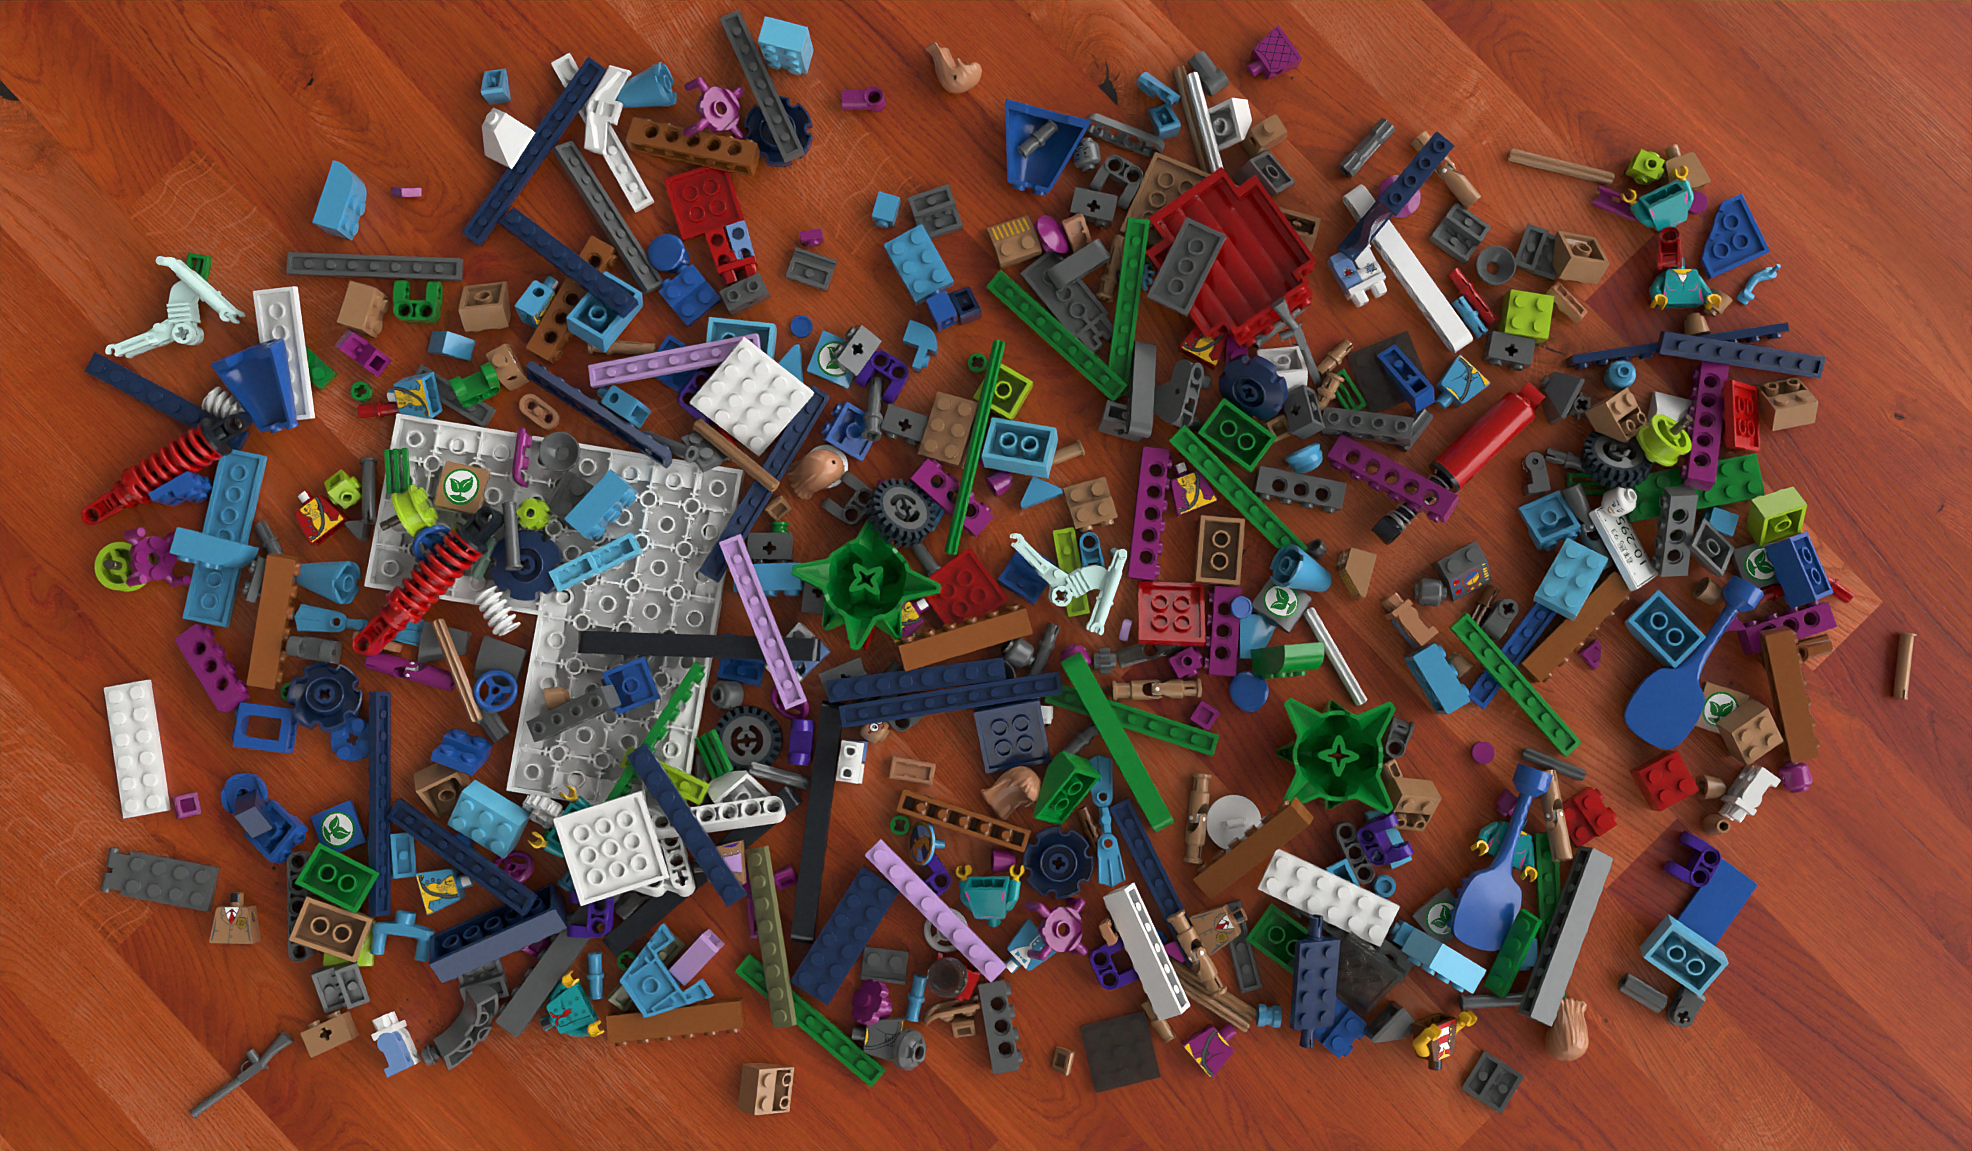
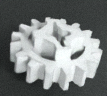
M530 794L522 804V808L531 813L529 818L546 829L554 828L553 819L562 816L564 810H562L563 806L560 803L553 801L545 795L541 798L537 794L536 796Z

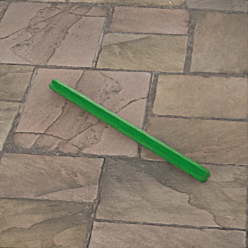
M994 340L992 343L944 550L946 554L950 555L957 554L1005 348V342L1001 340Z

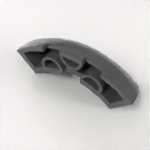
M479 984L466 987V999L460 1015L445 1032L433 1039L437 1052L448 1071L467 1059L473 1053L472 1049L479 1041H484L492 1029V1019L498 1012V995L490 986Z

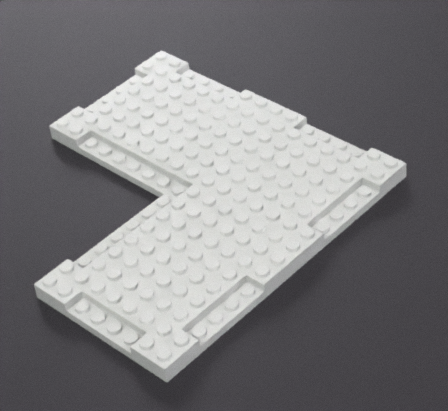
M396 414L390 450L408 448L410 482L418 488L422 487L427 493V502L430 507L435 508L439 519L436 520L437 525L452 529L456 522L465 525L473 516L434 506L439 481L446 461L489 470L491 475L484 491L485 499L482 507H490L500 511L502 514V503L516 502V511L520 508V503L528 498H535L539 501L543 500L546 503L565 472L552 471L542 463L539 456V448L544 437L532 436L531 447L526 448L525 457H529V466L527 470H520L522 479L528 484V487L525 488L519 486L512 476L517 433ZM578 443L580 446V459L569 470L570 472L595 486L611 469L638 492L635 495L637 498L629 507L625 506L621 510V516L616 522H610L607 525L605 534L598 540L595 538L592 541L583 537L567 521L551 511L548 512L553 518L548 521L549 523L546 527L539 531L537 530V532L544 534V542L550 539L558 545L563 556V564L587 552H592L630 532L635 535L643 554L561 592H558L556 588L549 595L540 592L538 595L539 599L535 601L516 600L510 598L511 592L509 589L505 592L502 591L503 594L499 597V600L507 599V602L503 605L504 608L511 607V611L538 615L506 791L537 794L539 796L545 795L549 798L572 801L564 799L559 795V792L564 793L566 796L569 794V789L565 787V785L574 787L577 792L576 795L582 796L591 805L605 802L625 769L619 766L628 747L632 746L638 749L693 663L699 662L705 666L703 670L705 676L699 684H694L691 689L693 692L691 698L686 704L682 703L678 709L681 711L675 722L671 721L666 728L669 730L666 737L662 741L658 740L654 747L657 749L655 752L657 759L691 775L696 747L694 739L698 736L712 658L577 653L578 632L607 631L717 635L726 571L719 583L714 582L698 571L740 503L745 475L743 470L717 466L703 473L695 462L689 463L678 459H672V464L666 469L642 453ZM561 447L557 451V458L560 460L566 459L569 455V451L565 447ZM399 454L401 488H404L402 454ZM391 455V456H392V471H393V487H394V489H395L394 460H393V455ZM385 474L364 586L392 591L396 586L404 588L402 584L404 577L413 579L410 575L412 569L419 571L421 569L418 566L420 561L415 557L412 550L414 537L407 532L402 523L385 531L380 527L379 523L397 515L391 501L392 494H387ZM534 511L529 514L530 517L534 516ZM492 514L489 516L488 522H490ZM517 520L518 531H519V530H531V529H529V528L524 529V528L522 527V525H521V524L518 522V520ZM504 524L492 535V538L501 541L505 537ZM439 532L440 536L446 535L445 533ZM420 542L419 550L426 556L430 550L425 544ZM492 559L494 562L490 563L482 580L470 576V572L476 562L472 561L471 568L464 570V575L461 578H456V583L448 587L444 595H439V599L481 605L475 604L474 600L482 592L496 586L490 568L496 565V560ZM525 562V569L529 570L531 566H529V562ZM498 587L494 590L495 592H500ZM641 657H646L661 699L621 715H617V712L610 710L547 740L534 742L526 722L549 711L544 696V688L560 686L563 689L567 688L570 700L572 701L599 687H603L601 679L604 678L603 672ZM640 777L638 779L634 778L629 785L632 787L629 794L642 790L649 813L663 811Z

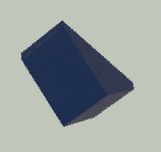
M969 286L949 294L961 325L982 318L981 308Z
M258 788L236 799L234 817L252 838L255 839L275 829Z

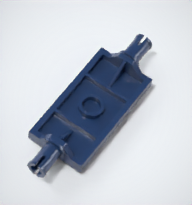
M1319 914L1309 915L1308 933L1304 940H1297L1295 945L1290 1028L1301 1030L1299 1045L1303 1048H1309V1044L1310 1048L1314 1047V1029L1334 1025L1340 940L1336 937L1326 938L1322 935L1323 916Z

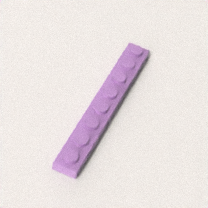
M757 333L588 365L591 387L598 388L720 365L743 337L761 350L759 335Z
M741 534L719 542L785 710L806 702L807 699Z
M882 839L865 854L877 869L990 982L1007 967Z

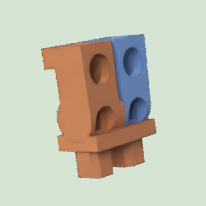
M1397 592L1381 602L1387 610V613L1384 615L1386 619L1392 621L1395 628L1413 649L1423 646L1439 633L1434 626L1426 627L1418 618L1417 610L1411 607L1413 603L1409 599L1403 601Z

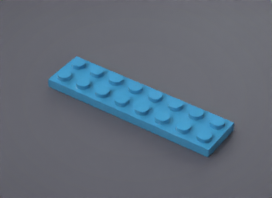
M232 449L229 455L219 459L202 533L248 545L267 456ZM195 564L182 619L229 628L242 568L222 566L221 570Z

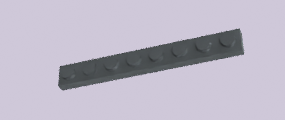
M740 10L720 17L721 24L784 162L787 163L805 155Z
M573 140L555 146L552 152L643 293L647 294L661 288L660 285L663 282L661 276L650 263L648 256Z
M288 252L286 274L289 276L462 282L464 260L461 258Z

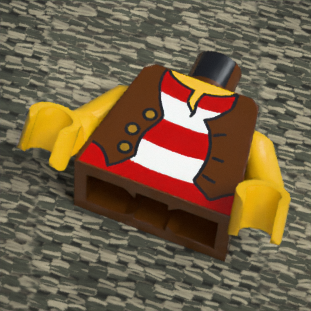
M1472 1011L1461 1012L1457 1018L1443 1013H1436L1413 1022L1414 1040L1412 1044L1417 1057L1428 1060V1068L1430 1070H1441L1442 1059L1454 1053L1457 1032L1465 1024L1468 1027L1473 1025L1477 1017Z

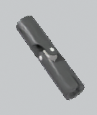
M1576 483L1563 488L1561 492L1581 526L1579 534L1583 545L1609 558L1604 569L1612 566L1614 563L1609 551L1589 516L1592 510L1581 484ZM1587 532H1593L1592 539L1586 535Z

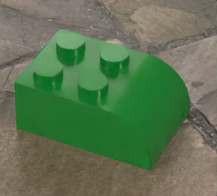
M1223 398L1196 434V437L1201 442L1247 473L1252 472L1277 438V436L1225 398Z
M1324 642L1251 649L1253 676L1262 675V679L1306 676V671L1317 670L1321 666L1324 659Z

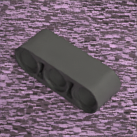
M1097 239L1047 271V274L1058 291H1062L1108 262L1111 256L1100 239Z
M1345 821L1337 822L1333 826L1332 832L1343 859H1347L1358 882L1363 884L1371 882L1375 874L1374 869L1357 838L1356 828L1351 823ZM1347 826L1349 834L1342 838L1339 834L1340 828ZM1356 846L1358 854L1355 858H1350L1348 854L1349 849ZM1361 867H1365L1367 875L1360 879L1357 874L1358 870Z

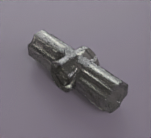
M1135 644L1115 650L1120 669L1183 651L1184 646L1151 644L1155 648V654L1151 657L1144 653V647L1147 644Z
M660 881L652 883L650 887H656ZM634 890L627 891L614 904V910L620 917L626 920L651 896H642Z

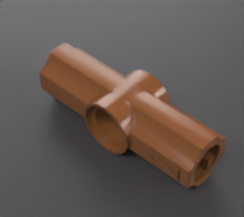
M1827 634L1800 640L1796 644V648H1799V653L1802 657V663L1811 658L1831 654L1833 649L1832 642ZM1761 651L1758 655L1759 660L1763 669L1766 670L1763 654Z

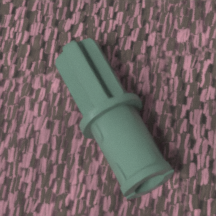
M491 537L485 543L488 547V552L475 562L470 576L482 580L490 563L494 562L491 556L500 541Z

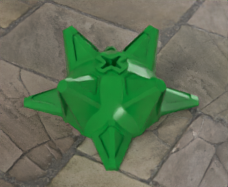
M868 521L865 522L856 539L848 541L832 552L827 559L793 565L791 572L793 576L823 591L824 606L821 626L824 630L828 631L845 624L850 649L852 650L861 649L874 625L898 640L902 637L901 607L904 602L940 594L941 584L913 571L898 550L891 544L886 543L887 537L884 536L880 539L878 535L881 532L879 530L874 532L871 528L875 524H869Z
M1290 697L1284 703V707L1297 738L1277 748L1275 756L1295 767L1296 773L1282 802L1286 799L1290 801L1296 797L1304 804L1320 797L1324 808L1332 809L1345 801L1357 799L1388 814L1394 807L1380 777L1384 760L1381 738L1396 710L1395 706L1389 701L1356 715L1347 711L1334 700H1328L1322 713ZM1337 753L1341 754V756L1332 758L1328 754Z

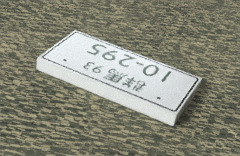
M1602 505L1589 513L1630 591L1638 589L1657 576L1625 515L1613 517L1603 510Z

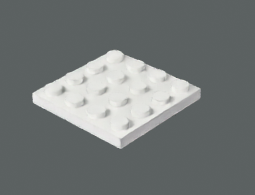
M743 337L689 403L756 455L760 456L809 401L814 392Z
M642 790L553 819L581 906L669 878Z

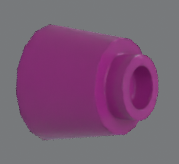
M1000 470L985 477L989 489L997 498L1007 491L1013 482L1008 471L1003 472Z
M1505 788L1496 801L1498 806L1495 809L1505 817L1508 814L1512 816L1518 798Z
M991 849L990 864L992 874L1010 871V867L1015 864V855L1011 854L1010 851Z

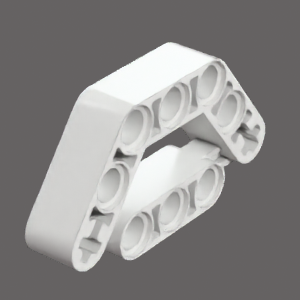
M681 837L659 839L661 852L666 859L669 878L661 880L656 887H650L651 884L633 890L653 897L662 896L667 890L683 897L690 896L695 890V881ZM672 840H678L674 846H668ZM683 860L681 865L673 866L676 861ZM680 876H683L686 880L684 886H682Z

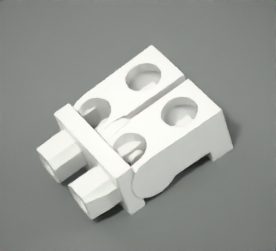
M1745 765L1729 788L1727 795L1724 794L1720 800L1725 804L1719 813L1728 820H1735L1741 823L1746 815L1754 816L1757 812L1755 807L1761 804L1762 795L1769 786L1776 788L1781 780L1763 767Z

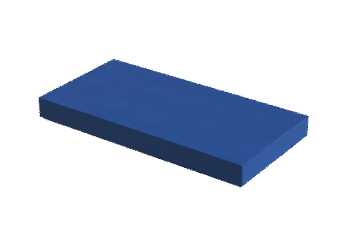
M1721 858L1720 864L1708 885L1697 887L1675 919L1715 946L1758 884Z

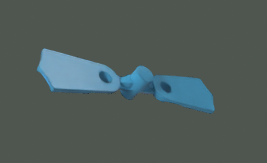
M301 604L294 616L297 631L341 632L346 627L362 631L369 623L366 619H347L346 615L341 612L307 604ZM335 618L340 619L339 626L333 624ZM421 619L417 624L412 622L406 624L407 627L403 631H399L393 641L419 646L424 619Z
M1097 755L1089 760L1101 774L1100 779L1091 788L1093 802L1096 806L1100 807L1098 825L1101 827V833L1103 834L1097 842L1098 883L1114 887L1126 879L1117 839L1112 834H1109L1111 833V817L1109 815V807L1107 806L1111 804L1113 799L1112 759ZM1100 793H1104L1107 796L1106 801L1099 799ZM1105 840L1111 841L1112 846L1110 848L1104 846Z

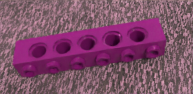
M1702 360L1699 366L1693 369L1691 379L1694 380V386L1691 387L1689 393L1692 405L1689 406L1687 414L1692 417L1693 421L1685 429L1691 440L1692 448L1687 454L1682 455L1685 461L1679 473V477L1682 478L1681 486H1691L1693 489L1709 491L1715 484L1723 422L1722 411L1724 409L1721 389L1724 387L1723 381L1728 379L1729 364ZM1695 462H1699L1702 465V467L1696 465Z
M1343 434L1339 436L1327 455L1330 466L1338 471L1343 469L1349 472V476L1357 481L1362 479L1368 482V486L1378 492L1383 490L1388 493L1387 496L1396 502L1401 500L1407 503V507L1415 512L1420 510L1426 513V517L1433 522L1438 523L1441 521L1445 524L1459 502L1457 494ZM1356 456L1359 458L1356 463H1348L1350 457ZM1375 466L1378 468L1373 474L1367 473L1369 467ZM1389 477L1397 478V481L1393 484L1386 483ZM1408 487H1415L1417 489L1413 494L1405 493ZM1429 497L1437 499L1432 505L1424 503Z
M1145 446L1141 449L1127 579L1153 582L1155 577H1159L1160 564H1157V555L1162 554L1163 542H1159L1160 533L1164 534L1165 529L1162 512H1166L1168 499H1164L1165 490H1169L1170 477H1166L1167 468L1171 469L1173 456L1169 455L1170 449ZM1150 467H1159L1161 475L1157 477L1152 476L1149 472ZM1150 487L1156 488L1158 497L1150 498L1147 495V489ZM1145 510H1154L1156 518L1148 520L1144 515ZM1148 530L1153 533V540L1151 542L1143 540V531ZM1140 553H1149L1151 556L1150 563H1142L1139 558Z

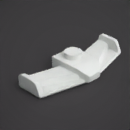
M609 65L591 98L588 99L584 149L606 156L608 123L617 125L623 104L615 101L627 78L632 74L631 71Z

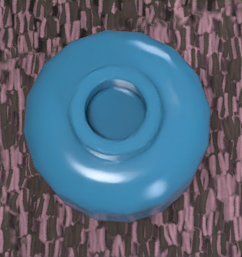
M1624 360L1612 363L1604 374L1605 385L1615 392L1627 387L1629 388L1636 379L1634 366Z

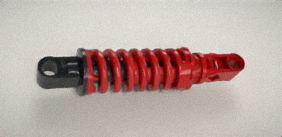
M239 411L227 416L218 423L210 418H204L197 425V430L189 429L187 435H180L177 441H170L168 448L161 447L158 453L150 454L149 460L142 459L139 462V466L133 465L130 468L124 469L121 480L113 483L110 491L104 493L96 501L82 509V521L92 526L107 520L126 508L133 509L139 503L145 505L152 504L153 501L148 493L187 471L192 473L200 472L203 467L211 465L213 461L229 455L232 452L230 441L250 429L252 426L251 416L247 412ZM235 418L241 420V428L235 424ZM93 509L98 513V518L93 515Z
M484 506L479 508L465 525L456 522L448 533L449 535L443 537V541L448 547L446 548L440 543L436 544L434 548L440 556L433 552H428L426 557L429 562L421 560L418 563L421 570L412 569L410 571L413 579L404 577L402 579L404 588L396 586L391 592L386 594L385 597L388 604L382 606L379 609V613L354 637L352 641L353 650L358 654L376 656L396 637L399 631H403L407 627L406 624L409 622L415 624L420 622L423 615L431 609V604L438 602L439 595H444L448 587L456 583V578H461L464 575V570L471 568L472 561H477L483 554L488 552V547L485 543L503 526V514L498 510ZM492 514V518L490 522H488V518Z

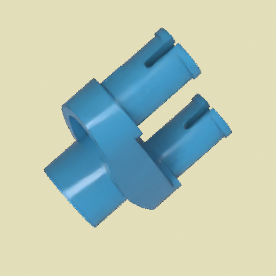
M397 910L394 921L372 924L371 933H373L370 954L383 955L387 935L392 934L414 937L417 940L414 959L427 961L430 951V936H433L435 931L431 928L415 924L416 912Z

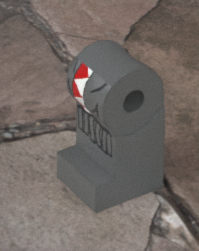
M1538 452L1526 455L1521 460V468L1526 474L1528 484L1522 487L1523 495L1540 494L1551 490L1544 457Z

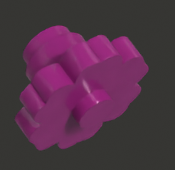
M869 979L862 983L861 990L859 989L855 992L852 1000V1005L854 1006L852 1016L856 1022L871 1026L877 1023L879 1018H885L891 1013L892 1002L887 997L889 990L886 988L885 983Z

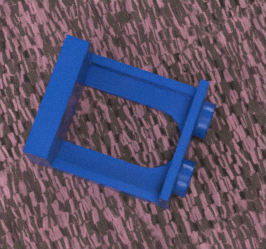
M240 702L235 712L237 722L236 728L232 732L233 746L280 753H294L298 722L291 713L293 708ZM256 715L282 719L279 740L246 736L249 716Z

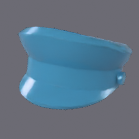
M1311 443L1285 456L1284 460L1289 463V468L1296 473H1306L1318 467L1323 459V453L1319 450L1320 443Z

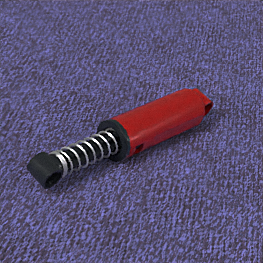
M1531 382L1525 385L1517 394L1508 392L1429 464V469L1433 475H1429L1428 479L1453 493H1457L1534 421V411L1544 402L1546 396ZM1429 497L1424 503L1430 505L1429 503L1432 500L1436 501V498ZM1405 502L1397 504V510H1391L1374 525L1371 531L1388 546L1402 531L1406 530V524L1411 525L1410 521L1413 518L1417 519L1416 515L1419 512L1408 508Z

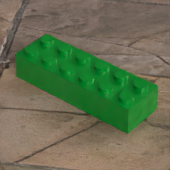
M1757 454L1718 460L1716 481L1709 491L1693 489L1698 494L1696 510L1748 501L1758 496H1764L1765 491ZM1681 468L1649 473L1647 479L1642 481L1640 485L1637 486L1635 484L1633 488H1630L1636 493L1637 500L1635 509L1625 514L1629 523L1660 516L1659 498L1663 494V487H1678L1682 485V478L1679 477Z

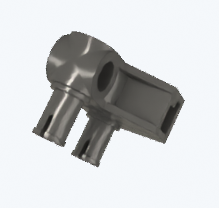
M1186 359L1177 362L1173 369L1171 381L1154 388L1153 413L1178 428L1184 424L1191 430L1198 431L1202 426V420L1195 417L1194 414L1200 389H1208L1212 384V378L1204 374L1203 366L1200 363L1190 362Z

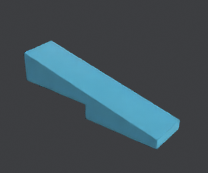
M630 532L592 552H587L553 569L549 574L557 591L561 592L643 554V551L635 535Z

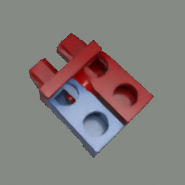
M744 220L726 226L732 248H730L728 237L723 227L704 232L718 274L723 278L727 286L738 282L735 274L737 272L743 271L745 279L757 273L756 266L758 264L747 224Z

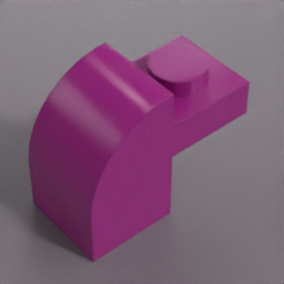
M349 328L335 345L339 350L353 358L377 377L380 376L391 362L388 356Z

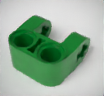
M395 281L393 312L397 318L408 324H435L439 321L443 300L441 282L429 281L427 283L426 301L410 300L409 281ZM410 307V313L407 316H403V310ZM428 308H432L431 315L424 317V312Z
M490 362L479 366L481 371L464 379L456 376L448 380L462 407H471L499 393L500 382Z

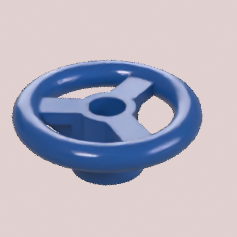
M434 525L420 531L412 544L415 557L419 561L423 560L428 563L427 557L419 550L420 542L425 544L430 552L438 555L434 548L435 545L438 543L445 544L443 541L444 536H440L439 532L449 535L448 533L451 529L441 525Z
M503 670L485 672L476 680L473 687V697L476 704L489 712H499L507 709L513 704L518 693L515 678ZM491 677H503L510 683V686L503 687L495 684ZM484 681L489 686L488 696L485 701L480 697V687ZM495 690H500L498 694H493ZM507 694H510L509 698L502 703L506 699Z

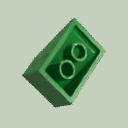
M1060 751L1047 767L1033 817L1062 825L1100 779L1101 774L1087 758Z
M318 843L295 884L357 914L380 873Z
M1271 903L1245 940L1293 975L1296 941L1304 940L1308 930Z

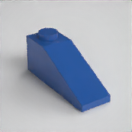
M1396 344L1377 355L1378 360L1402 397L1416 413L1435 402L1434 387Z

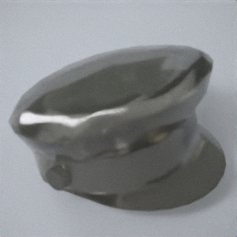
M941 958L929 967L927 983L936 995L943 998H953L965 990L968 983V973L965 966L957 959Z

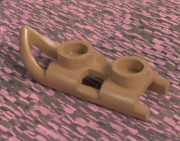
M971 995L969 1000L964 999L960 1001L953 999L932 1005L925 1013V1026H928L932 1020L941 1018L945 1022L951 1021L955 1017L954 1014L963 1013L966 1017L976 1014V1009H980L979 1003L974 1002V1000H978V995ZM961 1003V1007L953 1008V1005ZM938 1008L940 1009L939 1012H935V1013L932 1014V1012H933L934 1010H936V1009H938Z

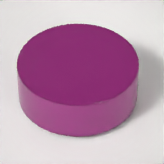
M1698 191L1693 192L1694 200L1688 210L1689 214H1699L1707 207L1708 201L1706 196Z
M1477 742L1471 748V757L1477 763L1486 764L1494 758V748L1487 742Z

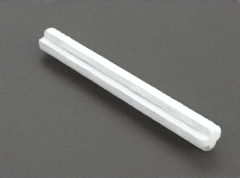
M1192 72L1187 75V81L1211 172L1213 173L1220 167L1223 168L1200 78L1197 72Z
M1313 607L1308 608L1303 613L1318 641L1324 642V651L1357 706L1362 705L1367 701L1365 694Z

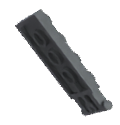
M1054 251L1046 252L1022 271L1020 276L1052 315L1087 348L1095 353L1103 347L1099 338L1103 337L1106 342H1109L1112 338L1113 324L1106 317L1109 312L1081 279L1064 290L1058 291L1048 276L1047 271L1063 261L1064 258L1060 253Z
M110 847L106 867L113 868L112 872L106 871L104 873L101 892H110L111 889L120 890L122 896L206 912L211 911L220 867L139 851H130V854L119 852L120 848Z

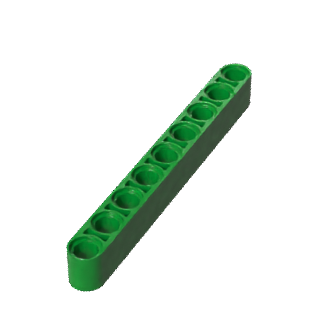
M1079 651L1061 661L1060 663L1153 831L1157 833L1173 824L1174 820L1081 652Z

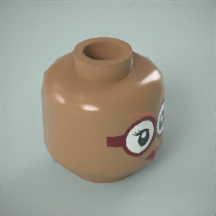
M886 721L861 725L858 734L872 744H876L878 741L882 743L891 730L889 727L890 723Z

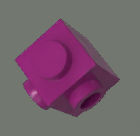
M1191 646L1166 660L1176 678L1179 679L1185 675L1187 678H1190L1199 673L1197 668L1202 666L1200 661L1203 658L1198 649L1193 650Z

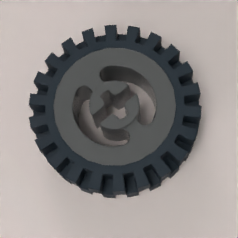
M1592 431L1587 436L1580 455L1581 467L1586 469L1585 473L1588 476L1593 474L1592 480L1595 482L1600 478V484L1605 486L1606 482H1609L1610 488L1614 489L1616 484H1619L1624 489L1626 484L1629 488H1633L1635 484L1637 486L1640 485L1642 481L1647 479L1653 462L1646 458L1644 450L1636 439V435L1627 442H1621L1599 432Z
M890 479L888 482L886 480L880 484L868 498L865 506L868 509L865 511V514L870 516L867 520L868 523L875 524L871 529L874 532L877 530L881 532L878 535L880 539L886 536L888 537L886 543L891 544L894 540L895 547H899L902 544L903 548H908L909 546L914 547L917 543H921L931 532L935 525L933 521L936 519V515L933 514L935 511L934 506L928 507L932 503L931 499H924L927 494L924 491L919 494L917 491L920 487L917 485L912 489V482L906 481L903 485V479H898L896 482L895 479Z
M755 706L735 708L721 717L719 723L715 726V730L734 769L732 771H747L751 762L771 766L777 760L782 749L783 736L781 734V727H779L778 721L773 718L772 714L762 708ZM753 725L763 735V746L757 754H754L753 749L758 745L759 741L751 742L749 746H747V743H738V747L745 751V755H742L733 746V734L738 727H742L743 731L737 736V739L746 738V734H748L749 738L758 737L757 733L750 728Z

